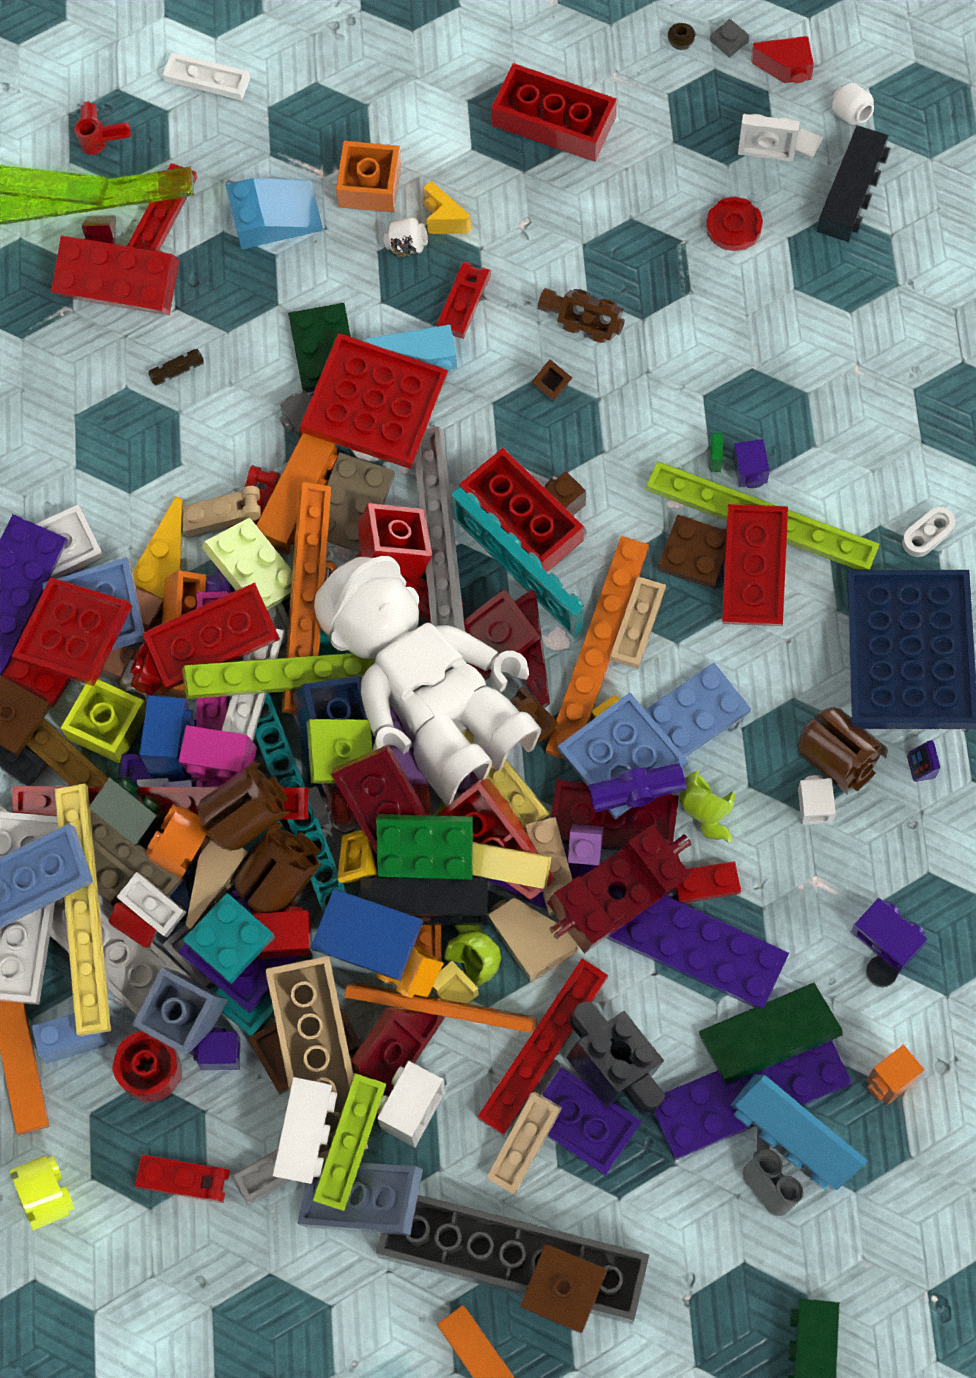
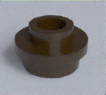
M677 23L671 26L668 31V41L677 50L689 48L695 40V30L689 24Z

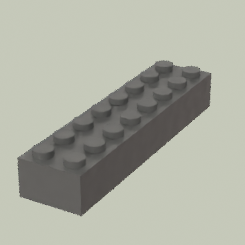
M421 1195L417 1197L410 1235L381 1233L376 1250V1255L380 1259L524 1296L545 1244H548L607 1269L590 1314L632 1325L634 1324L650 1254Z

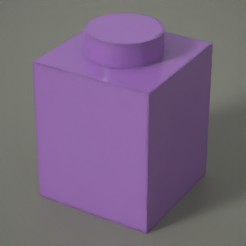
M572 824L568 863L599 865L602 855L604 827Z

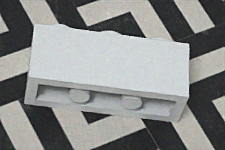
M293 1077L273 1172L274 1177L312 1184L313 1177L320 1178L324 1158L318 1157L320 1144L327 1145L331 1125L324 1123L327 1111L334 1112L337 1093L331 1092V1084Z

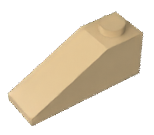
M209 837L205 839L201 846L202 853L199 855L186 921L188 928L192 930L234 884L237 871L250 855L245 849L240 848L239 850L228 851L214 844Z

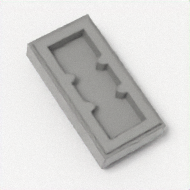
M278 1149L232 1175L248 1205L291 1181L273 1176Z

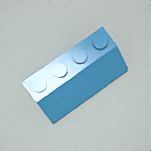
M754 1075L730 1105L736 1110L734 1116L747 1127L751 1124L762 1131L759 1137L772 1148L778 1145L785 1150L787 1154L784 1158L798 1169L804 1166L812 1173L810 1179L823 1190H826L827 1187L838 1190L868 1161L765 1075Z

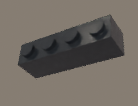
M856 125L820 214L817 232L846 242L850 241L853 232L858 234L863 221L860 213L862 209L867 210L873 195L869 193L871 186L877 187L882 173L881 170H878L880 163L886 164L891 150L890 147H887L889 135Z
M378 875L361 878L360 898L423 920L422 925H488V878H481L473 875L472 880L378 877Z

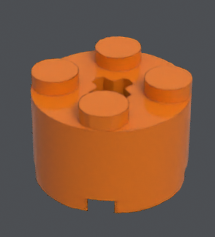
M173 804L160 827L164 830L163 834L158 831L155 833L145 855L149 857V861L181 879L203 844L207 831L212 826L209 825L206 828H202L197 814L181 805L177 807Z

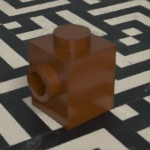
M567 471L559 477H552L544 487L573 516L586 505V490Z

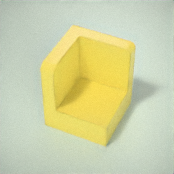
M453 961L439 972L431 989L438 998L467 1004L479 995L477 986Z

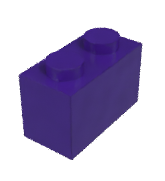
M878 897L857 920L851 933L900 973L923 948L927 938L924 936L925 932L919 925L912 921L907 922L899 915L900 911L893 903L887 900L884 902Z

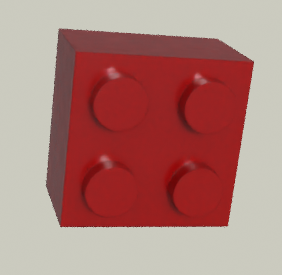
M367 503L357 524L362 557H392L399 564L402 576L421 578L432 558L425 510Z

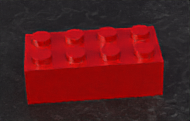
M513 63L491 107L492 126L596 162L616 119L617 98Z
M61 235L51 292L62 298L170 316L180 259L170 253Z
M503 447L459 484V487L466 493L471 492L475 495L481 504L480 507L487 514L491 512L498 518L501 523L500 527L507 534L511 532L519 539L522 544L521 547L528 554L532 552L538 557L542 563V568L546 572L550 571L584 541V526Z

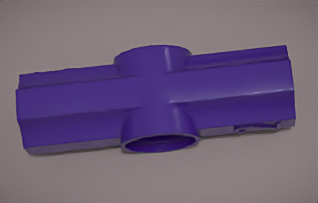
M680 763L651 770H646V768L628 770L618 778L590 784L588 789L591 803L596 813L625 805L628 807L647 805L657 797L686 791V784Z

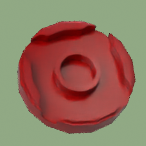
M723 198L708 211L706 220L707 234L712 242L722 249L730 251L745 250L754 245L761 235L763 219L760 210L756 209L755 206L751 205L752 202L745 198Z

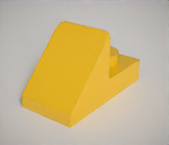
M432 181L423 187L424 205L433 213L427 218L429 234L469 233L472 230L471 215Z
M363 829L342 836L337 876L340 883L361 882V878L378 875V863L373 857L374 849Z

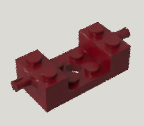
M654 825L642 831L628 841L620 851L581 878L579 876L551 896L547 904L560 920L549 928L551 934L557 931L553 936L559 939L560 936L569 932L584 954L680 887L690 877L691 874L678 856L681 851L691 846L690 839L684 842L688 837L683 834L670 844L664 840ZM610 885L620 886L624 891V897L620 900L613 899L608 893V887Z

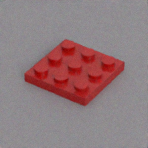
M50 577L11 656L17 662L94 686L133 606L129 601Z

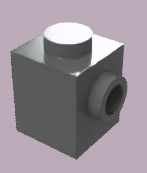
M306 391L300 394H293L284 403L280 404L283 416L279 417L284 429L287 432L292 431L298 441L302 435L299 432L300 425L311 400Z

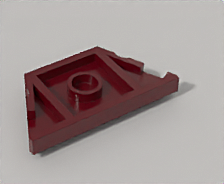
M387 1007L351 1060L354 1074L356 1073L385 1083L386 1087L383 1096L389 1097L394 1089V1085L391 1083L399 1067L405 1069L408 1061L415 1064L445 1018L440 1015L409 1009Z

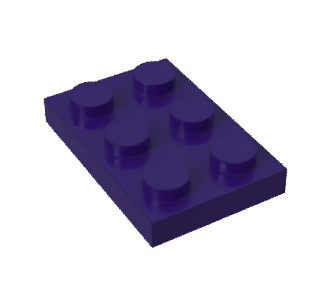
M562 1067L542 1094L543 1097L562 1107L547 1137L606 1177L642 1121L615 1103L605 1108L586 1083Z

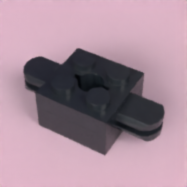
M592 1002L579 1003L569 1016L568 1023L581 1040L572 1048L566 1057L605 1108L626 1096L640 1114L649 1115L653 1113L665 1097V1093L652 1078L664 1062L663 1058L625 1011L607 1022Z

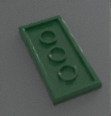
M815 982L766 1002L763 1008L754 1007L699 1031V1036L725 1085H728L843 1036V1032Z

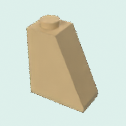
M516 898L508 902L506 899L501 900L490 909L491 913L488 914L490 925L530 983L581 951L569 932L556 939L553 935L557 931L551 934L549 929L556 922Z

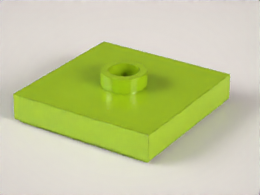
M310 719L307 722L311 783H336L331 775L333 768L372 752L369 720Z

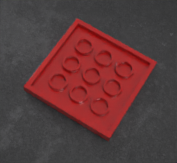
M338 333L301 422L299 432L412 469L445 383L448 370Z

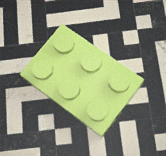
M250 517L206 540L202 545V549L236 591L255 583L267 610L291 597L292 569Z

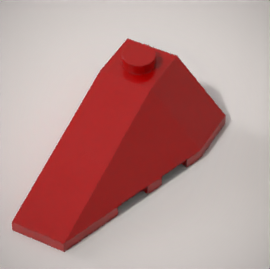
M489 778L476 782L436 815L473 817V842L539 854L510 805ZM550 870L547 887L556 881ZM506 882L530 900L544 890L542 888Z

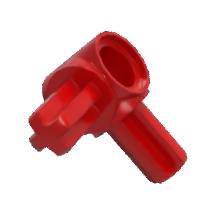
M85 101L84 105H81V120L75 124L74 130L81 149L85 154H99L107 146V141L131 137L129 123L103 126V123L97 119V106L95 103Z

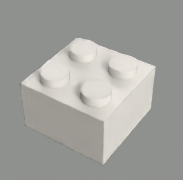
M408 1061L405 1069L399 1067L391 1083L394 1085V1089L390 1096L384 1095L381 1099L377 1114H379L377 1119L381 1130L416 1148L446 1090L442 1078Z

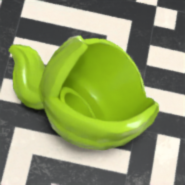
M696 770L685 778L686 791L680 792L679 801L686 813L701 823V832L706 838L712 840L723 839L730 843L733 839L729 829L718 821L724 819L732 811L735 793L731 791L723 798L714 795L708 783L698 774L699 770Z
M454 925L460 934L449 941L445 960L464 963L468 978L476 986L489 982L498 972L502 956L498 945L486 933H483L480 925Z

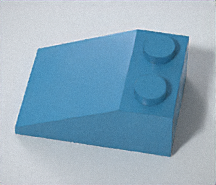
M251 178L225 184L241 250L324 231L311 180Z

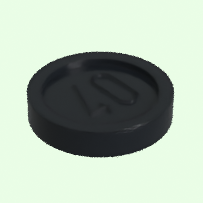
M878 955L873 957L867 964L866 976L873 985L888 987L897 979L898 971Z

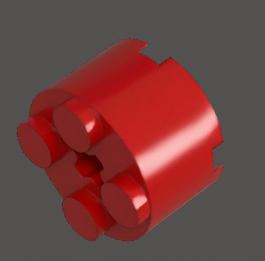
M140 1031L129 1035L119 1044L116 1050L112 1067L113 1074L126 1093L140 1102L148 1103L164 1099L175 1090L182 1079V1064L176 1050L145 1032ZM146 1062H149L152 1068L148 1072L145 1071L143 1065Z

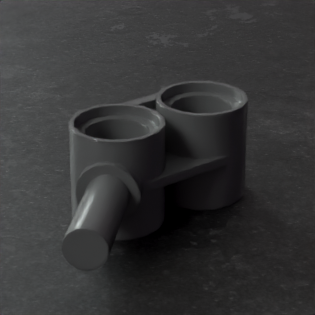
M757 1128V1151L754 1152L753 1159L743 1168V1178L764 1204L767 1211L775 1216H782L803 1198V1187L796 1178L784 1176L781 1173L783 1163L780 1156L770 1150V1146L759 1137L762 1131Z

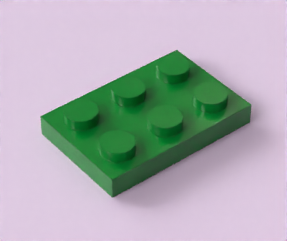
M377 815L378 877L472 880L473 817Z

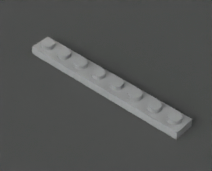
M440 426L426 430L415 458L420 509L425 510L432 558L426 567L431 623L435 627L449 625L465 632L444 431Z

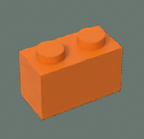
M903 1044L872 1069L866 1080L869 1084L867 1089L878 1102L882 1100L888 1105L914 1085L925 1069Z

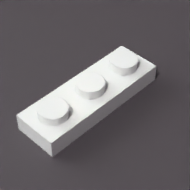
M172 52L162 74L165 82L241 101L251 78L248 71Z

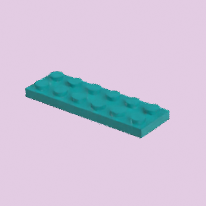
M460 487L451 494L453 519L527 592L533 589L537 595L538 603L569 634L576 638L583 631L584 605L574 593L569 595L562 588L563 584L554 573L548 574L542 568V563L538 557L532 552L528 554L521 547V542L513 533L509 532L507 534L500 527L501 523L498 518L491 512L487 514L480 507L481 504L475 495L471 492L466 493Z

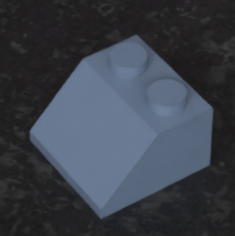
M161 968L132 1025L177 1051L188 1055L214 1028L228 999L175 970Z

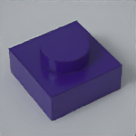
M122 754L121 777H129L136 783L137 780L151 779L140 754Z

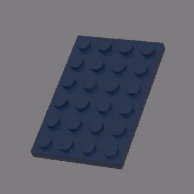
M848 570L852 727L860 729H976V668L970 571Z

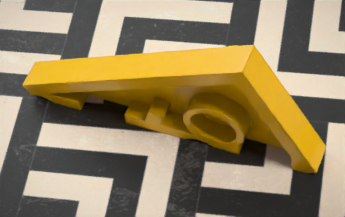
M177 496L172 501L133 570L136 588L160 599H163L164 578L177 570H181L183 500Z

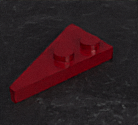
M531 589L514 602L542 637L537 595ZM540 638L523 651L521 655L525 657L529 669V676L527 680H524L540 704L546 708L550 705L543 641Z

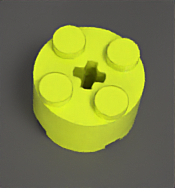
M43 1155L9 1170L33 1231L70 1216L69 1211L74 1209L73 1202L67 1187L63 1186L60 1188L57 1181L61 1180L62 1177L54 1156L47 1158L46 1155Z

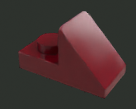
M115 215L87 216L82 223L85 239L115 244Z

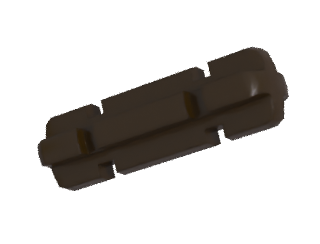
M193 349L187 352V356L181 355L162 364L163 367L160 369L157 366L149 370L148 374L152 383L158 386L166 382V378L171 380L190 371L189 367L191 366L196 368L202 365L204 359L198 349Z

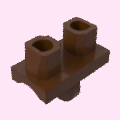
M522 685L516 695L509 701L519 712L530 714L541 728V733L536 742L538 744L541 740L546 741L556 731L555 727L559 723Z

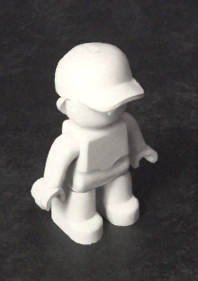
M389 556L376 558L356 557L338 567L317 591L314 602L317 621L336 649L341 651L349 650L360 658L375 659L374 665L368 668L361 681L363 706L373 736L376 737L372 751L389 744L395 745L402 754H405L409 751L411 745L414 748V758L419 770L446 805H449L453 802L460 782L472 771L480 780H484L487 778L491 765L496 770H500L503 767L509 751L516 743L520 742L527 752H531L534 749L541 733V728L530 714L519 712L500 693L505 690L508 682L502 672H508L517 678L527 680L529 676L527 661L525 657L515 651H505L499 655L498 651L453 626L441 625L435 627L432 623H425L417 628L419 622V596L414 588L406 587V580L400 574V567L396 560ZM469 664L485 671L490 669V681L495 689L488 687L482 675ZM389 704L399 717L406 735L394 728ZM469 729L474 735L473 741L476 744H470L462 733Z

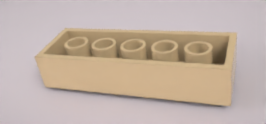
M329 956L265 969L289 1090L291 1091L293 1077L331 1084V1092L337 1093L334 1112L327 1111L324 1124L331 1125L327 1145L320 1144L318 1157L327 1158L354 1077Z

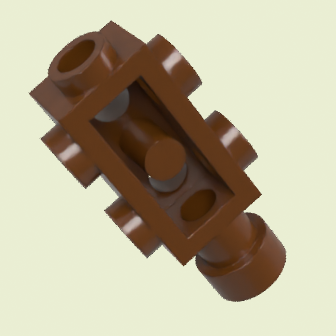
M544 288L537 305L538 310L546 313L552 311L559 314L557 322L563 324L564 330L571 333H579L580 330L590 333L589 338L599 343H605L606 340L611 341L616 335L619 336L625 323V319L621 318L624 308L618 307L617 303L610 299L602 298L598 300L590 297V293L581 289L570 290L562 297L557 295L556 291ZM576 305L583 307L584 312L578 311ZM603 315L611 317V320L605 321Z

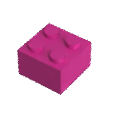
M186 725L179 763L185 768L187 773L192 774V779L209 782L212 777L222 779V783H224L254 762L257 747L248 735Z

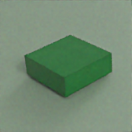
M713 433L710 441L709 470L711 472H721L723 433Z

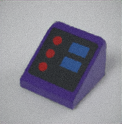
M933 740L923 743L907 754L914 782L936 778L941 767Z

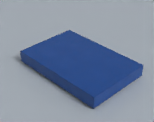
M333 889L310 948L316 952L401 981L423 920Z

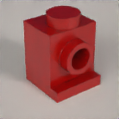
M145 641L133 654L132 660L134 662L130 669L133 678L130 686L138 692L153 696L162 686L163 681Z

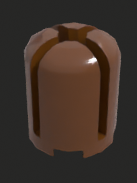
M836 707L824 709L815 715L817 721L810 720L802 729L798 740V750L804 759L825 777L832 778V783L848 795L849 789L854 788L856 791H859L876 774L873 771L875 764L881 755L886 759L888 749L866 729L852 727L851 717L842 709Z
M252 762L202 798L197 807L198 818L202 828H206L209 825L212 826L206 834L214 844L228 851L239 850L290 813V811L285 810L283 804L288 800L283 788L274 776L268 779L257 769L261 765L260 763Z
M274 824L268 829L235 876L236 892L243 901L249 899L247 905L257 912H284V909L291 906L322 865L316 856L319 849L312 840L302 832H299L296 836L282 830L281 828L284 824Z

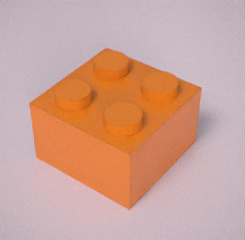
M352 141L343 142L336 186L339 208L395 212L402 165L400 146Z

